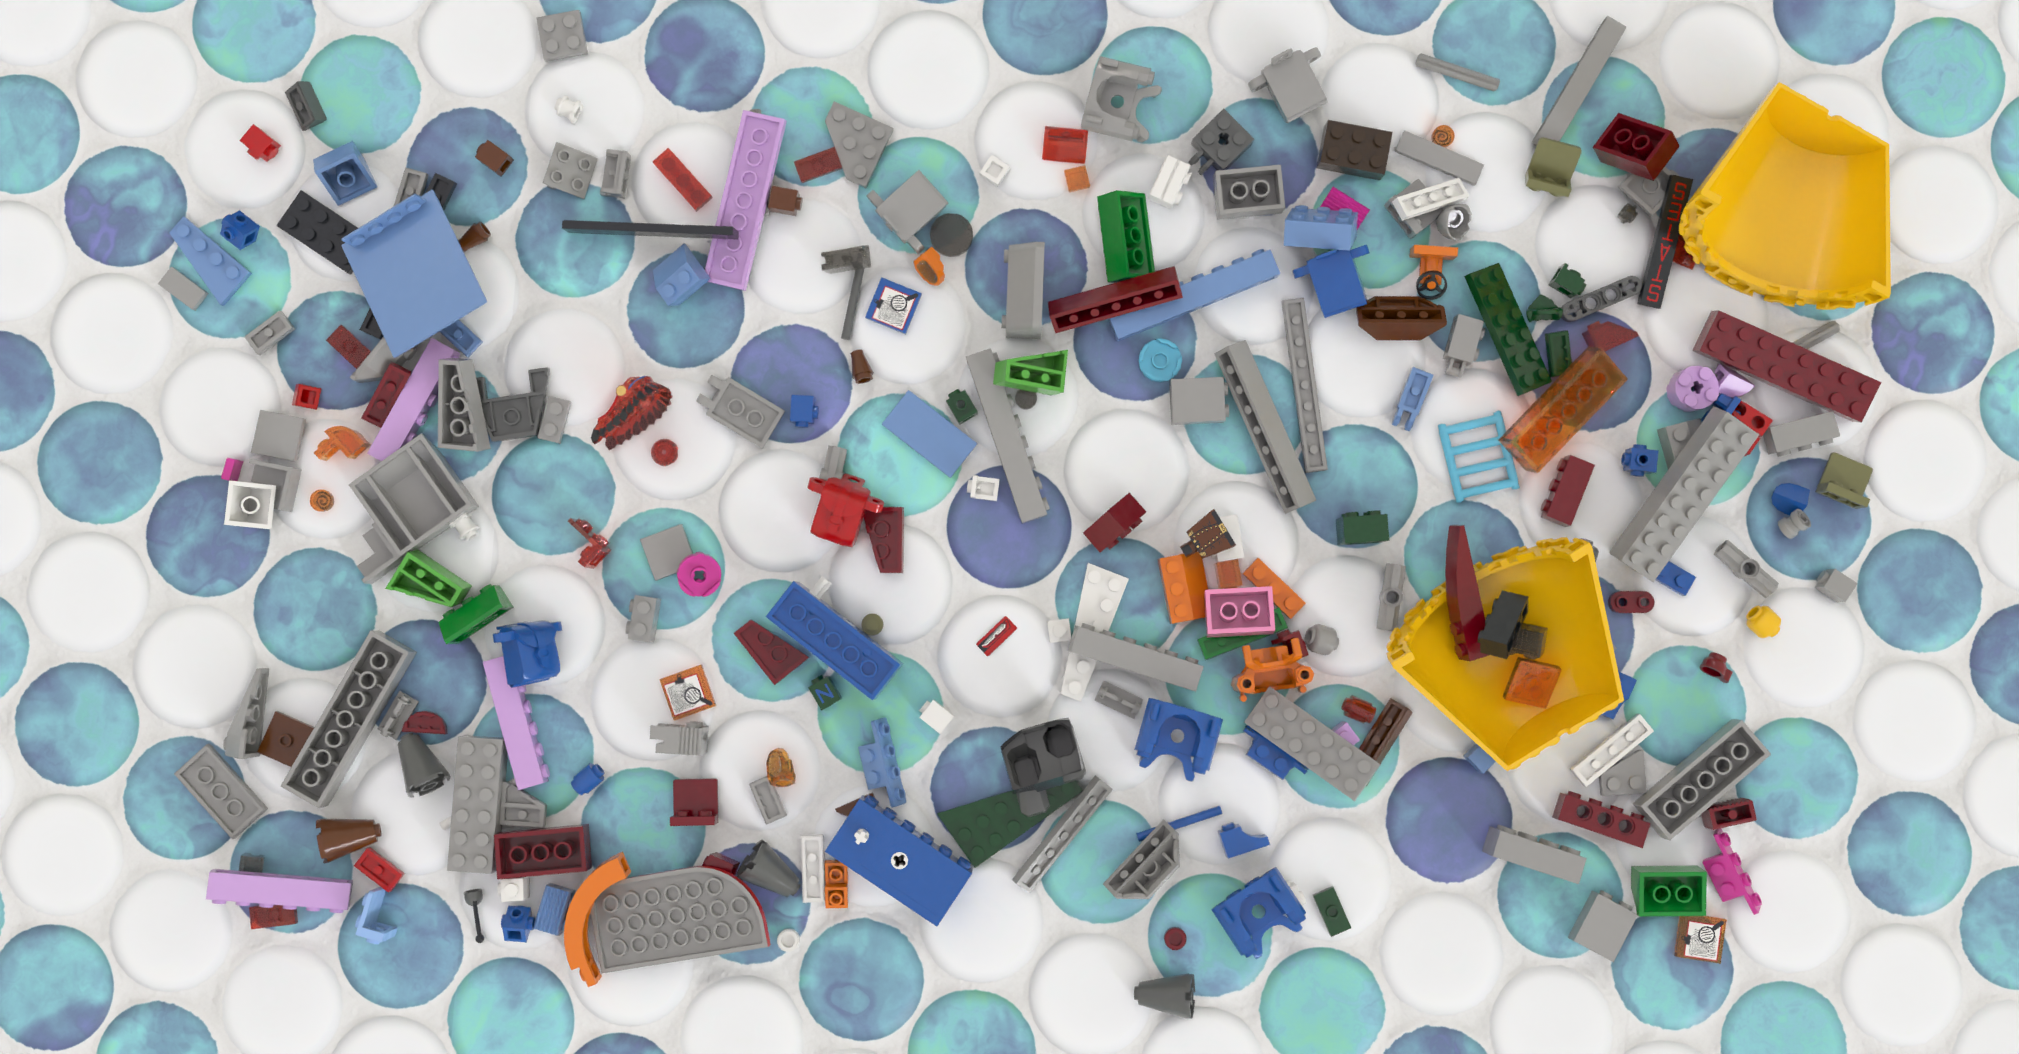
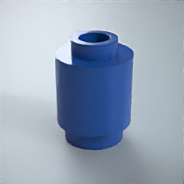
M589 763L573 777L574 780L571 781V786L579 795L588 794L604 781L603 775L605 772L598 764Z

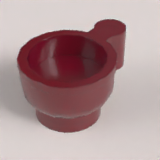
M1711 652L1699 667L1707 675L1718 678L1724 683L1729 682L1733 673L1726 667L1727 658L1715 652Z

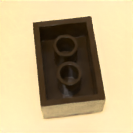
M1328 120L1323 129L1316 168L1381 180L1385 175L1393 132Z

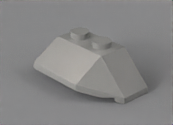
M383 337L350 378L359 383L381 381L391 361L402 366L406 360L413 358L418 345L394 358Z
M1163 819L1103 885L1117 899H1150L1180 867L1179 833Z

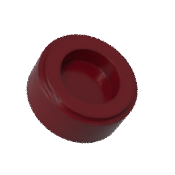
M1171 927L1165 932L1164 942L1168 948L1180 950L1185 946L1187 938L1181 928Z

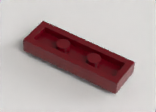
M391 361L361 419L381 428L412 371Z

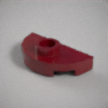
M431 711L414 713L404 722L401 731L448 734L447 725L443 718Z

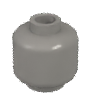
M1316 624L1306 631L1304 642L1311 652L1329 655L1333 650L1337 649L1339 638L1337 637L1336 630Z

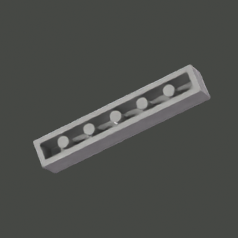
M1082 623L1081 627L1075 625L1067 651L1196 692L1204 667L1198 665L1199 660L1188 656L1183 660L1177 658L1178 653L1166 649L1165 653L1156 651V646L1147 643L1142 647L1136 645L1137 640L1125 636L1123 640L1115 638L1116 633L1103 630L1101 634L1094 631V626Z

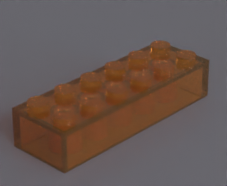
M1587 347L1502 435L1499 441L1525 471L1539 473L1628 378L1602 348Z

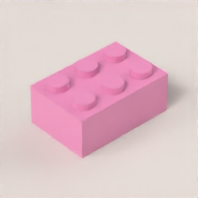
M1272 586L1205 590L1207 638L1274 634L1275 619Z

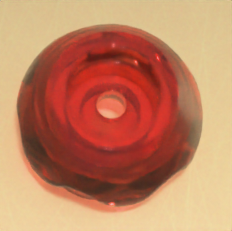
M660 439L653 444L651 457L655 463L661 466H668L677 460L678 447L669 439Z

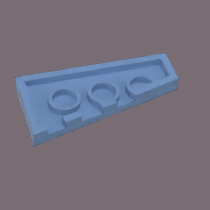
M183 216L169 232L220 305L224 306L251 276L252 273L188 218Z

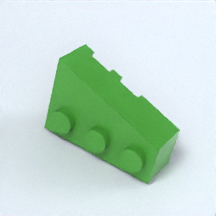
M1068 350L996 362L993 384L1050 396L1064 393Z
M420 550L407 552L385 589L399 591L409 596H417L427 601L454 607L463 602L472 585Z

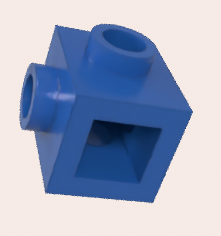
M239 210L223 218L220 235L239 250L256 242L260 226Z
M1634 444L1632 448L1625 449L1621 458V464L1624 466L1623 471L1631 472V476L1637 477L1656 473L1659 450L1647 449L1646 445Z
M508 906L506 914H503L501 918L504 941L527 943L530 930H534L535 923L531 907Z

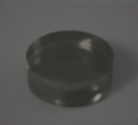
M1020 389L1017 391L1015 402L1019 408L1028 410L1036 404L1037 395L1035 392Z

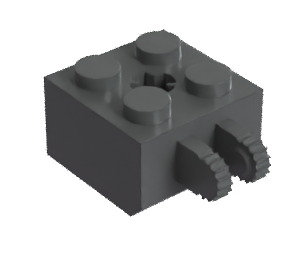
M1223 109L1192 139L1191 145L1198 152L1188 163L1192 166L1203 156L1207 162L1199 168L1198 173L1200 175H1203L1211 166L1217 171L1227 170L1251 147L1255 139ZM1220 139L1225 140V141H1226V145H1224V143H1223L1222 145L1219 144V143H1218L1219 140H1220Z

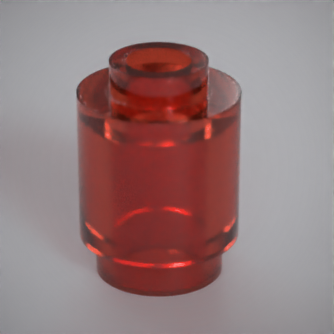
M1353 695L1350 698L1346 697L1341 707V710L1344 711V716L1363 724L1365 722L1370 724L1376 713V707L1372 706V703Z

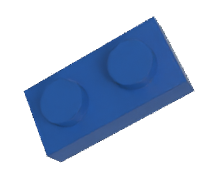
M1668 561L1655 580L1681 596H1686L1696 577Z

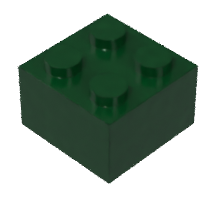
M1381 510L1367 511L1363 513V516H1359V512H1348L1341 514V518L1336 519L1338 546L1390 541L1388 515L1381 514Z

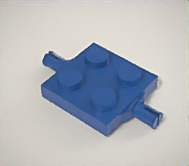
M1245 726L1246 728L1243 729V732L1253 738L1252 745L1245 755L1281 780H1284L1288 772L1294 767L1303 774L1307 773L1309 768L1250 726Z

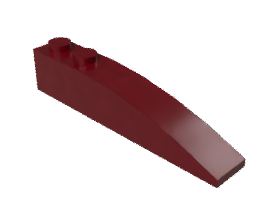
M1450 525L1445 567L1446 597L1451 623L1450 631L1454 636L1455 653L1459 660L1473 661L1489 656L1488 654L1481 653L1480 643L1477 641L1480 630L1485 629V615L1465 526Z

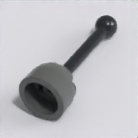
M472 889L464 892V898L468 905L473 906L477 932L475 940L477 943H482L484 936L481 934L477 905L481 903L483 894L482 889Z

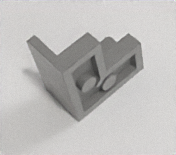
M250 459L249 463L255 464L251 482L276 485L274 509L292 512L302 470Z
M375 522L372 524L373 528L362 535L375 553L357 566L364 576L362 579L364 584H373L400 565L404 557L398 556Z

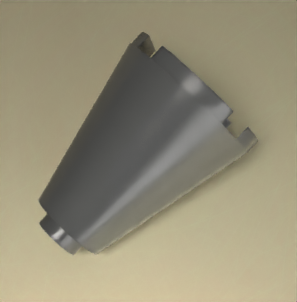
M408 733L400 738L398 750L408 797H414L413 793L419 792V795L422 796L433 792L444 785L443 780H450L449 772L419 735Z
M760 840L752 848L754 851L750 856L747 855L738 869L737 877L785 897L794 896L800 888V884H798L799 878L767 842Z
M1187 973L1139 982V985L1134 988V1000H1138V1004L1185 1019H1192L1195 1007V1000H1193L1195 993L1194 974Z

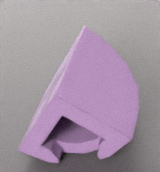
M1719 363L1715 370L1719 384V393L1729 397H1738L1748 393L1755 386L1744 376Z

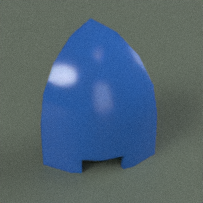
M1791 483L1780 484L1773 491L1771 497L1772 504L1777 510L1787 515H1790L1796 509L1803 511L1808 505L1810 490Z

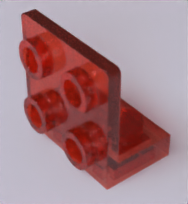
M570 518L568 522L593 545L592 547L587 546L581 552V558L578 562L584 568L594 569L611 551L607 546L609 542L602 535L593 533V527L586 520Z

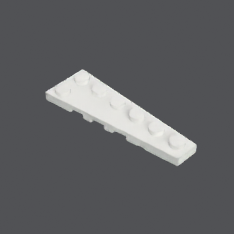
M1088 563L1075 625L1081 627L1082 623L1094 626V631L1101 634L1103 630L1109 631L1129 579ZM1069 651L1060 694L1081 702L1097 660Z

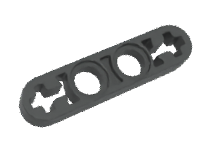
M1628 276L1569 301L1561 307L1563 310L1561 318L1566 322H1573L1630 298L1640 292L1642 283L1636 276ZM1629 283H1634L1635 287L1632 290L1621 291L1620 288L1627 286ZM1607 289L1615 291V300L1610 301L1606 298L1605 292ZM1590 297L1596 301L1594 309L1587 308L1585 304L1587 298ZM1578 306H1580L1581 310L1575 312L1573 316L1571 314H1566V311H1568L1569 308L1574 309Z

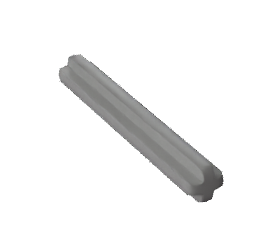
M1422 53L1416 59V66L1491 91H1496L1500 80Z
M1831 321L1792 343L1809 349L1840 331L1839 324L1836 321Z

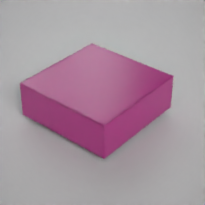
M227 458L221 479L238 481L243 461Z

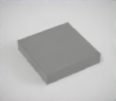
M683 524L640 539L655 581L676 574L681 561L693 554Z

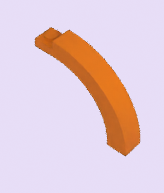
M623 851L610 857L593 870L576 891L566 914L564 945L567 960L571 970L580 968L581 979L586 981L588 987L596 985L602 977L588 941L589 916L597 897L606 888L627 878L631 873Z

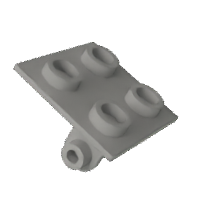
M556 142L543 184H546L551 189H559L584 199L598 158Z

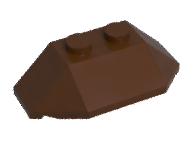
M1374 296L1367 300V304L1356 308L1358 326L1376 340H1422L1447 325L1444 306L1436 305L1419 296Z

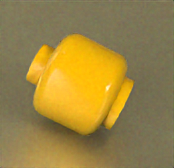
M1755 606L1746 615V625L1760 638L1774 637L1780 631L1781 618L1768 606Z

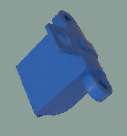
M1367 245L1350 251H1329L1306 261V266L1292 270L1295 279L1310 274L1325 318L1367 304L1365 290L1354 260L1370 253Z
M541 620L496 627L500 632L493 633L494 643L501 642L507 684L511 688L546 681L559 674L560 661L555 643V635L557 631H562L561 621L550 623Z

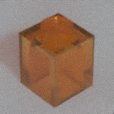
M1238 559L1214 563L1218 589L1237 588V586L1243 585Z

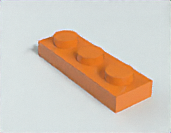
M1259 558L1242 573L1256 587L1272 586L1273 604L1280 608L1289 619H1292L1306 604Z

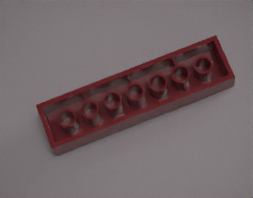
M1719 310L1710 312L1692 350L1824 410L1834 411V414L1852 422L1862 423L1882 383Z

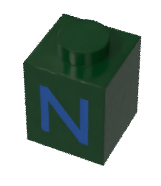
M820 675L811 681L813 685L808 687L821 711L842 699L830 676L824 678L823 675Z

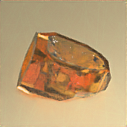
M783 748L772 750L766 762L767 778L770 785L787 787L795 784L796 774L794 773L792 760L789 758L788 753Z

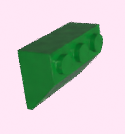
M489 584L480 590V595L475 598L471 596L461 602L462 606L457 610L451 609L442 615L444 618L438 623L446 644L461 643L514 608L500 585L492 586Z
M1698 865L1631 866V890L1638 916H1706L1707 872Z

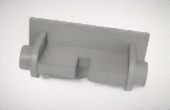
M1103 681L1095 701L1135 719L1143 699Z
M399 691L377 728L381 731L380 734L397 740L404 722L412 715L419 701Z

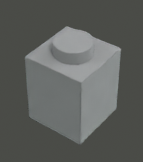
M1826 569V571H1822L1818 576V583L1815 588L1835 602H1846L1858 583L1836 569Z

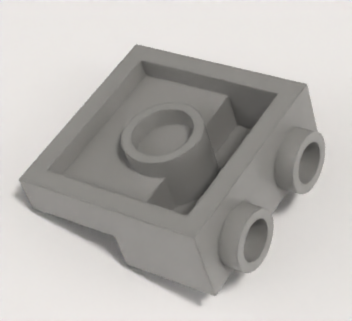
M1666 167L1663 168L1654 181L1631 173L1618 188L1651 217L1662 206L1669 176L1679 175L1673 170L1669 171Z

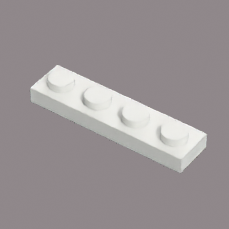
M1456 178L1397 197L1392 203L1403 221L1464 201L1469 197V194L1460 178Z
M1636 714L1570 768V770L1581 784L1587 787L1653 733L1654 730L1640 714Z

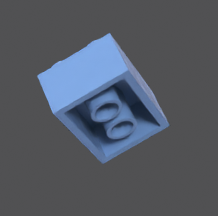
M1304 205L1295 206L1285 219L1284 246L1350 251L1357 237L1358 212H1352V209L1348 208L1333 211L1328 207L1308 209V206Z

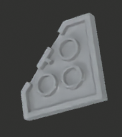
M834 101L825 122L846 179L867 188L892 135L893 128Z

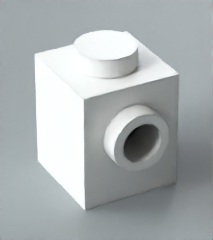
M529 877L500 879L497 890L498 895L501 896V902L524 901L529 898Z

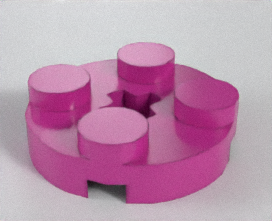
M696 552L685 557L679 564L676 572L680 588L686 594L693 597L711 595L717 590L721 582V568L718 562L712 556L703 552ZM703 570L704 579L698 578L695 580L694 572Z

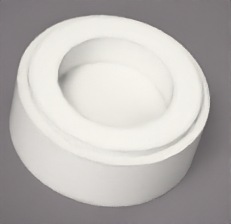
M791 928L781 931L777 938L779 948L785 952L795 950L800 943L798 932Z

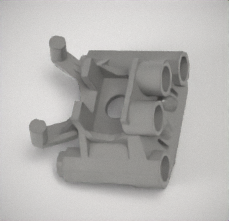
M1100 56L1085 105L1081 129L1129 141L1136 139L1141 143L1148 140L1149 132L1137 120L1136 108L1143 98H1155L1161 94L1162 88L1158 85L1138 89V84L1143 86L1153 84L1155 72L1151 71L1152 68ZM1114 96H1121L1124 99V104L1120 108H1115L1111 105V99Z

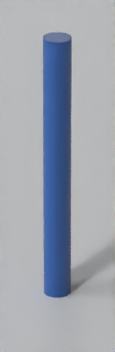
M1217 806L1169 822L1168 824L1176 830L1223 813L1221 807ZM1156 827L1136 833L1138 841L1145 840Z

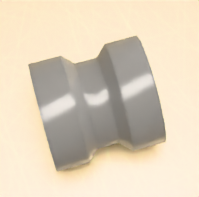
M1796 509L1791 512L1789 517L1780 519L1778 526L1787 538L1792 539L1798 535L1799 531H1805L1810 528L1811 522L1802 510Z

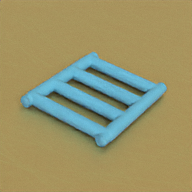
M1496 411L1492 416L1446 426V424L1438 425L1457 503L1471 496L1510 487L1512 489L1520 488L1501 411ZM1492 424L1496 425L1498 437L1455 447L1451 446L1449 434ZM1501 445L1504 458L1461 468L1456 467L1455 455ZM1506 466L1509 479L1462 490L1459 477Z

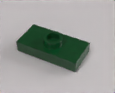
M1568 330L1545 333L1549 376L1556 377L1573 374Z
M1333 886L1313 894V898L1331 937L1351 929Z

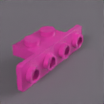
M1721 828L1716 829L1713 836L1722 853L1706 858L1702 863L1722 902L1744 895L1753 914H1758L1762 905L1761 898L1757 892L1754 893L1748 873L1743 872L1740 866L1742 864L1741 859L1736 852H1733L1730 846L1731 840L1726 832L1723 833Z

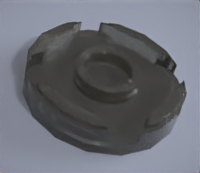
M943 214L931 226V243L941 255L948 257L960 256L972 244V226L962 215Z

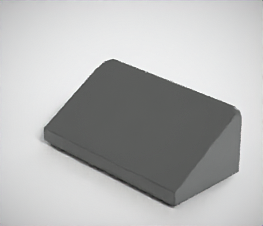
M297 81L285 92L302 131H306L327 120L310 82Z

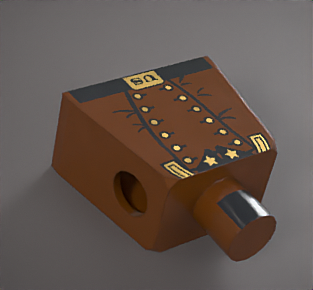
M1213 509L1186 532L1191 540L1181 545L1180 548L1186 558L1198 551L1201 558L1204 559L1233 548L1236 544L1217 512Z

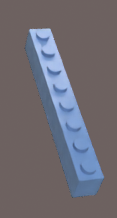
M1264 249L1257 250L1248 259L1244 260L1243 257L1233 260L1231 262L1232 265L1224 268L1223 265L1215 267L1211 270L1212 273L1206 276L1203 273L1193 276L1191 278L1192 281L1186 284L1181 281L1180 286L1183 298L1109 318L1108 322L1116 341L1119 342L1277 278L1280 275V271L1271 250L1265 252Z

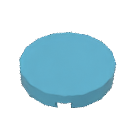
M1155 339L1145 344L1140 351L1138 359L1139 368L1149 380L1159 383L1166 382L1175 377L1181 369L1182 356L1178 347L1170 340Z

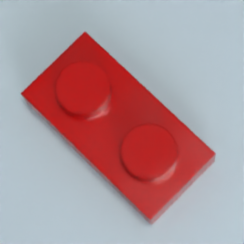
M371 847L364 851L354 867L388 893L394 889L405 874Z

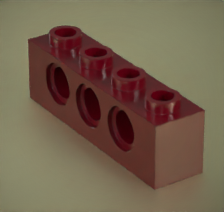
M1568 791L1567 794H1559L1552 818L1643 848L1651 824L1643 821L1645 816L1631 812L1630 816L1623 814L1624 809L1610 805L1609 809L1602 807L1601 801L1589 798L1588 801L1580 799V794ZM1583 805L1585 808V812L1582 816L1579 817L1577 815V809L1579 806ZM1604 812L1606 819L1600 824L1598 816ZM1622 820H1625L1627 826L1623 831H1621L1619 829V823Z

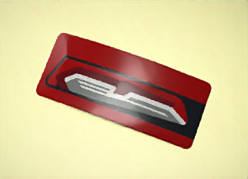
M1005 616L976 645L986 656H989L1017 627Z

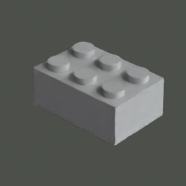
M1281 165L1215 171L1213 186L1217 220L1281 214L1284 211L1285 199Z

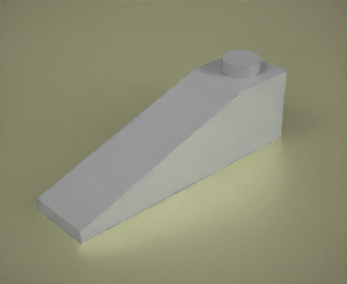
M269 668L256 669L228 730L227 737L224 739L223 748L225 756L237 759L260 756V753L257 751L262 740Z

